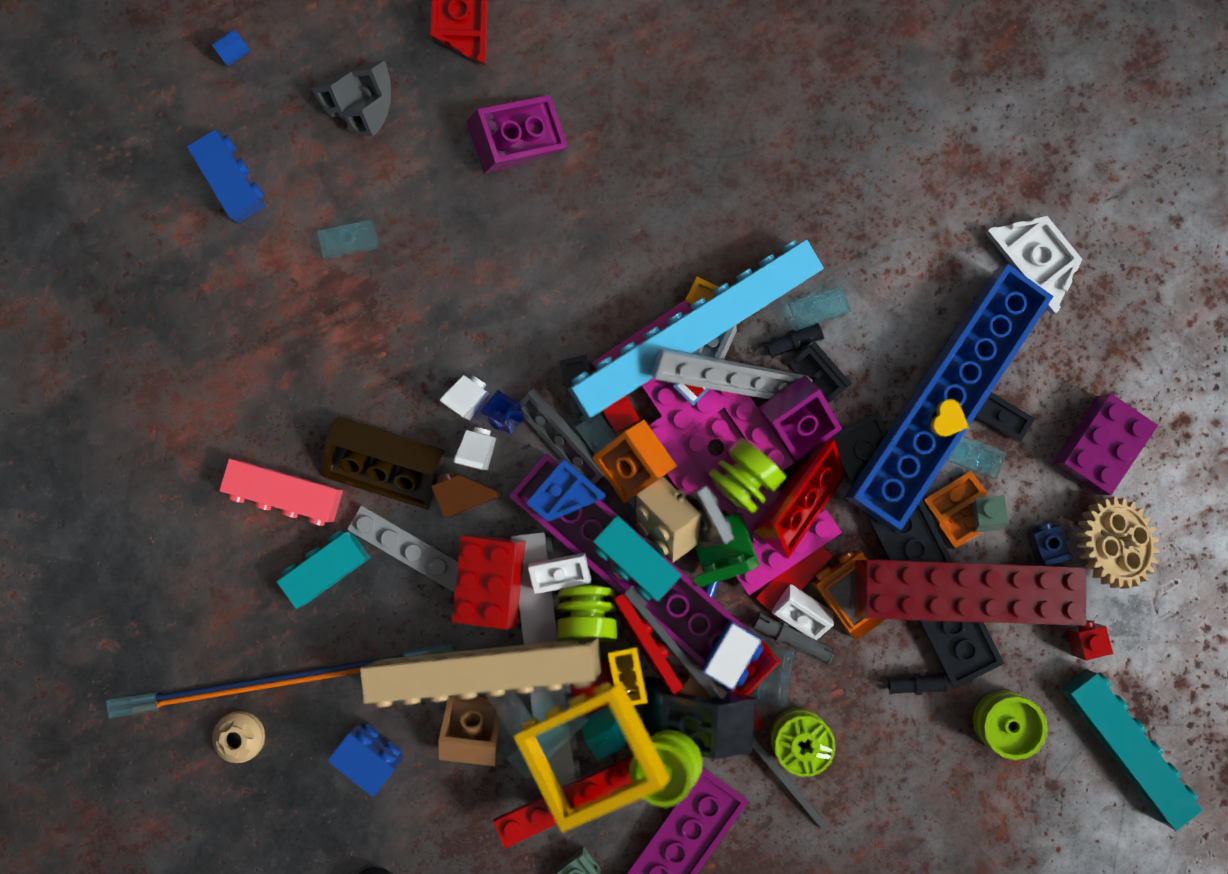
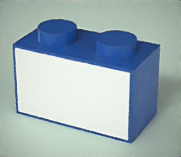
M729 619L702 665V672L727 688L734 690L736 685L741 686L744 683L749 672L746 668L750 661H756L761 654L763 646L760 644L763 640L760 636Z

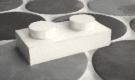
M585 553L530 563L528 566L535 594L591 583Z

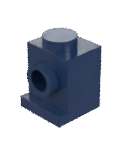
M1044 522L1035 525L1036 530L1027 533L1037 565L1047 567L1073 559L1061 525H1052V522ZM1050 539H1052L1053 548H1050L1048 545Z

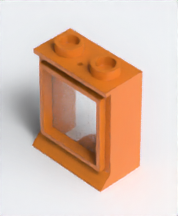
M849 550L838 558L839 563L834 567L830 568L827 566L821 569L815 575L817 579L812 584L848 635L857 641L886 619L855 617L856 560L867 559L863 552Z

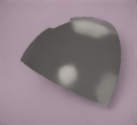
M385 60L346 70L311 88L324 110L331 117L339 116L347 123V129L356 134L374 136L385 122L391 100L390 77Z

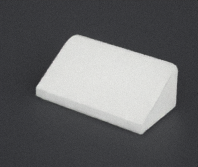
M790 585L772 609L774 615L815 640L834 626L833 612L793 585Z

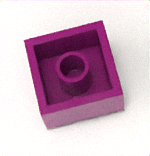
M805 375L759 407L766 421L795 461L842 430L821 390Z

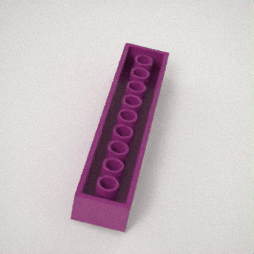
M546 453L509 497L574 554L585 553L588 566L620 594L627 591L631 586H634L637 590L640 585L632 577L629 580H626L624 577L619 580L614 572H612L611 558L606 561L594 550L598 546L594 543V540L618 515L602 500L549 522L527 504L529 499L559 466V463ZM631 527L641 538H643L655 551L659 553V551L649 541H647L643 536H641V534H639L633 527ZM662 556L682 576L659 601L654 597L648 600L640 592L639 594L648 603L644 607L660 623L667 634L703 665L729 619L746 629L748 628L704 589L698 588L697 583L666 556Z

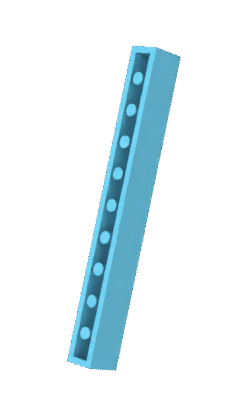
M796 240L791 241L781 248L783 253L775 257L771 254L759 261L760 268L753 272L749 268L737 275L738 281L733 285L729 286L728 283H725L713 290L714 297L707 301L703 297L691 304L692 310L684 316L679 312L666 320L669 324L661 330L657 326L643 335L645 340L638 345L633 341L621 348L619 351L622 355L612 360L609 356L595 365L598 370L588 375L585 371L571 381L574 385L569 387L568 391L584 417L591 418L652 379L651 373L660 348L691 354L823 270L824 268L808 240L797 243Z

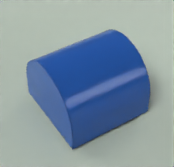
M232 30L212 45L228 67L251 52L236 30Z

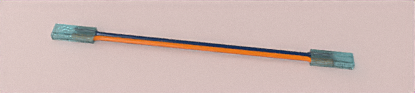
M452 643L404 650L401 655L380 659L453 652ZM379 659L162 695L156 691L106 700L108 717L110 719L159 710L164 705L361 673V668Z

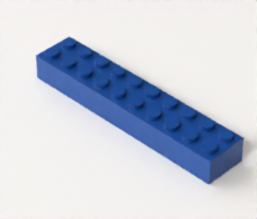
M1009 264L994 270L856 479L845 499L890 530H902L968 429L966 428L949 436L940 437L935 435L930 425L932 419L937 416V406L942 401L955 400L961 406L969 426L1054 296Z

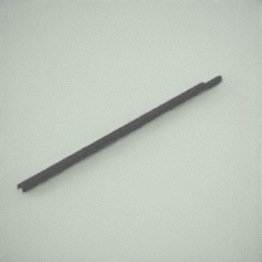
M634 586L625 591V595L712 699L722 701L723 699L667 634L665 629L644 607L648 603ZM753 736V748L820 828L825 831L828 828L826 822Z

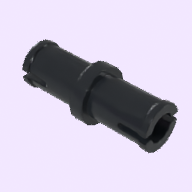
M817 322L798 331L790 330L787 335L765 343L769 355L773 359L792 350H795V352L800 351L801 347L823 340L824 335Z
M918 672L913 673V676H888L889 694L915 693V695H922V692H947L948 681L945 673L921 675Z

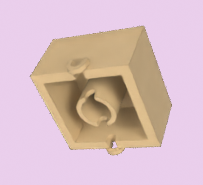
M662 477L637 494L636 528L641 536L648 537L654 543V547L661 556H666L673 563L698 545L701 513L685 499L684 491L676 490Z

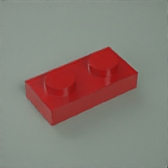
M764 641L760 644L763 646L761 654L756 661L751 660L746 668L749 672L744 683L741 686L736 685L734 690H731L733 693L749 696L781 663L780 659Z

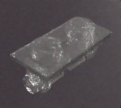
M515 689L505 690V694L487 696L512 738L522 730L521 724L532 718Z

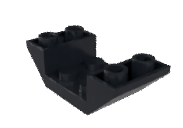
M646 676L645 691L647 703H644L643 726L649 737L664 730L679 731L692 739L699 748L701 757L711 759L726 758L752 752L756 697L728 692L724 699L720 701L679 692L673 694L667 683H664L660 678Z

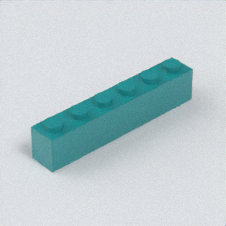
M1086 669L1061 688L1062 692L1160 820L1173 830H1179L1203 811L1196 802L1199 799L1189 786L1182 784L1179 780V777H1181L1179 771L1171 763H1166L1161 755L1164 752L1153 740L1149 741L1144 734L1146 729L1137 718H1132L1126 711L1129 709L1126 702L1119 695H1114L1109 689L1111 686L1110 681L1101 672L1096 673Z

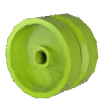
M1007 690L993 691L984 696L975 707L973 715L975 733L982 743L1000 756L1012 760L1027 759L1037 753L1045 743L1048 731L1046 717L1039 706L1018 693Z
M664 730L655 733L650 737V740L670 779L661 790L649 794L642 799L652 805L667 807L678 804L688 795L702 773L703 759L699 748L690 737L679 731ZM634 755L630 763L631 782L646 776L636 755Z

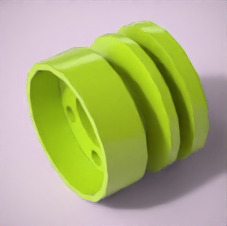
M740 438L728 451L735 464L731 466L720 460L717 464L726 474L723 476L715 469H712L708 475L716 484L717 489L733 504L754 514L758 508L750 498L754 497L760 503H764L766 500L758 489L763 486L774 492L786 477L761 451L747 440Z
M578 585L558 590V599L569 602L558 604L557 609L561 612L570 613V617L557 621V640L599 637V643L616 641L617 621L604 617V614L617 610L616 604L607 602L613 601L617 597V591L598 585Z
M791 707L782 711L773 720L769 730V743L780 764L788 772L800 777L814 776L823 772L832 762L835 753V739L830 728L814 711L803 707ZM800 741H807L809 746L807 748L804 746L800 748L798 743Z

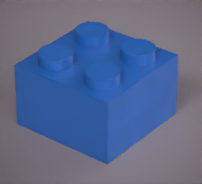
M361 722L347 735L328 762L374 797L405 756L401 754L402 750L391 741L386 742L378 736L380 733L375 727L370 724L364 725Z

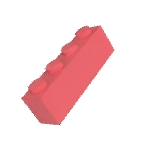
M229 459L219 490L220 492L227 493V499L244 503L245 499L255 501L254 507L264 510H271V507L282 509V515L297 518L298 514L309 517L307 522L324 526L325 522H334L343 493L342 489L237 459Z

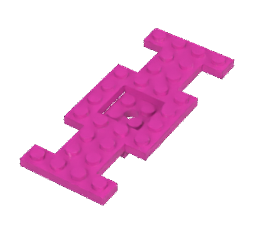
M683 301L593 361V365L595 366L609 356L614 360L622 355L619 351L621 348L633 341L638 345L645 340L643 336L645 333L657 326L659 330L669 325L666 321L667 319L679 312L684 316L691 311V308L686 301ZM653 377L641 385L662 416L650 424L649 427L677 465V467L667 473L677 490L687 493L707 486L709 491L716 496L720 512L725 510L728 516L738 512L742 514L760 565L750 572L736 576L748 595L842 533L827 509H824L815 519L789 559H787L753 531L781 493L779 488L777 487L774 492L763 486L758 489L766 501L760 503L754 497L750 498L758 508L754 514L737 507L717 489L716 484L708 473L715 469L723 476L726 474L717 463L722 460L731 466L735 464L728 451L740 438L744 437L745 440L761 451L781 471L795 463L750 396L709 389L692 406L673 388L674 382L657 380ZM711 440H719L723 444V451L720 455L714 456L709 453L708 444Z

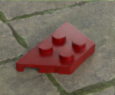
M432 0V39L481 65H486L488 0Z
M625 593L616 597L614 601L618 605L617 609L620 618L650 667L664 683H667L673 694L683 689L682 684L665 659L669 656L660 641L657 642L651 637L650 633L653 632V629L645 617L638 616Z

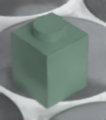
M1005 495L977 497L971 504L975 533L1002 531L1008 525Z

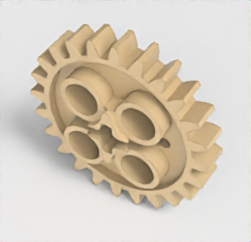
M1117 497L1098 500L1096 504L1089 505L1090 511L1082 513L1086 521L1078 522V525L1083 528V532L1076 533L1078 537L1083 539L1082 543L1077 544L1078 548L1084 549L1080 559H1088L1089 561L1085 568L1094 569L1092 577H1101V584H1110V588H1132L1140 586L1142 581H1148L1147 574L1154 573L1151 564H1158L1153 554L1160 553V550L1155 548L1153 544L1158 542L1159 539L1152 537L1151 534L1156 528L1148 526L1151 518H1143L1144 509H1135V502L1127 503L1126 498L1117 499Z

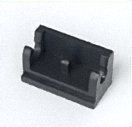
M815 341L788 363L796 374L806 375L812 379V382L821 390L827 403L831 402L852 384Z

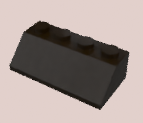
M338 417L326 437L323 477L429 510L434 495L432 486L438 483L437 478L440 477L445 450Z

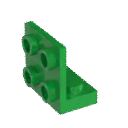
M740 512L725 517L731 525V533L734 539L725 544L701 548L699 543L695 546L703 570L702 573L695 576L698 588L750 572L760 566Z

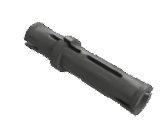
M759 612L753 622L755 624L752 625V629L774 638V642L778 644L781 642L827 665L834 658V654L831 653H835V648L790 628L789 624L784 621L780 623Z

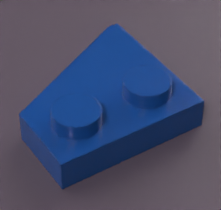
M564 459L529 499L527 504L549 522L599 501L606 495Z

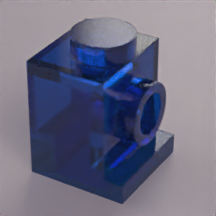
M499 390L481 410V413L489 418L488 423L499 432L506 431L510 435L524 420L521 405Z

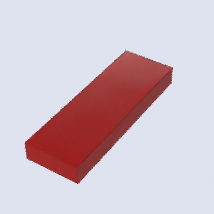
M823 546L768 582L755 598L772 613V609L790 585L802 590L833 555Z

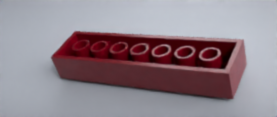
M856 560L855 617L893 620L1086 625V568Z

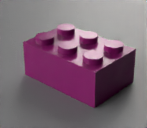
M1112 393L1099 395L1052 464L1097 495H1112L1158 425Z

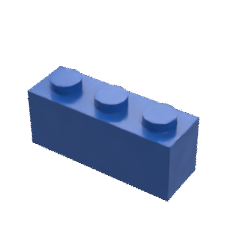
M215 129L187 146L229 218L239 223L266 207L261 199L265 196L256 182L252 183L248 174L251 172L242 158L237 159L233 152L237 148L228 135L223 136Z

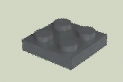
M707 486L685 493V499L701 513L698 540L701 548L725 544L734 539L729 521L722 516L717 506V498L709 491Z

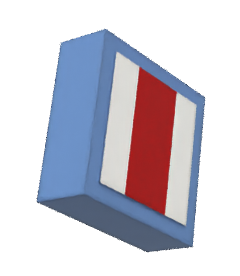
M675 383L673 386L692 406L709 390L708 388Z

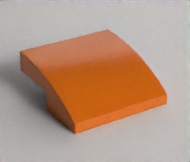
M972 471L923 500L953 550L983 533L974 532L971 504L975 498L986 497L988 493Z

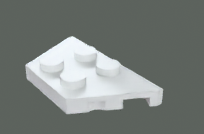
M1048 216L1031 221L1012 223L1007 226L992 227L987 230L985 234L1013 268L1054 296L1046 309L1051 315L1056 314L1061 307L1059 305L1065 292L1069 290L1072 276L1078 270L1082 258Z

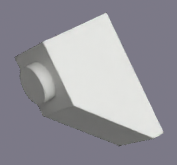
M463 375L440 401L462 417L471 420L489 393L484 390L486 384L473 375L471 379H468Z
M478 427L474 428V432L466 430L454 462L488 470L496 438L490 436V430Z

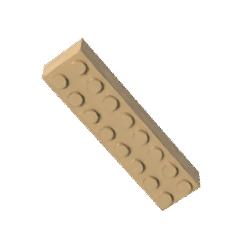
M599 637L379 659L360 669L364 704L374 703L375 707L392 705V701L402 700L403 704H414L420 702V698L430 697L431 702L447 700L449 695L458 694L459 699L476 697V693L487 692V696H498L505 694V690L516 689V693H528L534 691L533 687L544 686L545 690L550 691L561 689L562 684L573 683L575 688L591 686V681H595L603 671Z

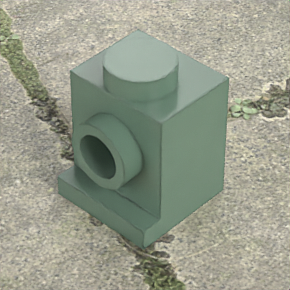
M583 846L557 867L556 874H600L601 868Z

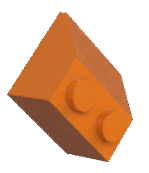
M645 420L625 431L592 457L624 503L677 467Z

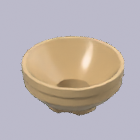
M234 711L220 719L213 731L212 741L214 749L222 759L230 763H243L251 760L261 751L265 742V730L261 721L255 715L246 711ZM235 732L240 735L242 740L240 747L232 748L227 744L226 739L229 733Z

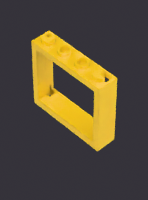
M621 682L610 686L609 683L602 684L593 690L594 695L586 698L585 694H581L570 700V706L564 709L558 705L544 713L546 717L539 721L537 717H533L529 721L522 723V730L514 735L561 832H565L659 791L670 779ZM609 702L646 776L571 809L535 736Z

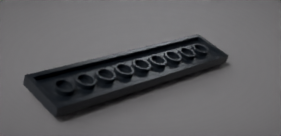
M879 412L840 430L829 438L835 440L845 475L851 487L888 433ZM922 499L902 530H890L864 512L888 561L954 563ZM918 620L952 688L955 689L1005 664L984 622Z

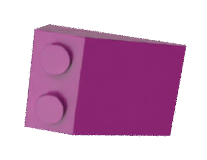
M551 95L480 108L466 121L484 174L509 169L568 148Z

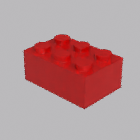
M479 534L461 536L452 622L504 630L517 625L525 540Z

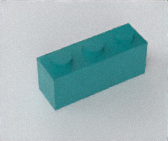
M618 515L594 540V543L598 545L594 550L606 561L611 557L618 564L616 570L626 580L632 577L640 585L637 590L648 600L654 597L659 601L682 576Z
M338 531L327 539L330 544L323 549H320L319 546L314 548L304 556L307 559L299 566L294 563L281 572L284 577L278 580L277 583L296 609L305 606L371 558L354 533Z

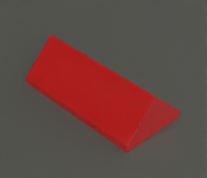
M828 439L808 453L753 530L787 559H789L846 476L835 440Z

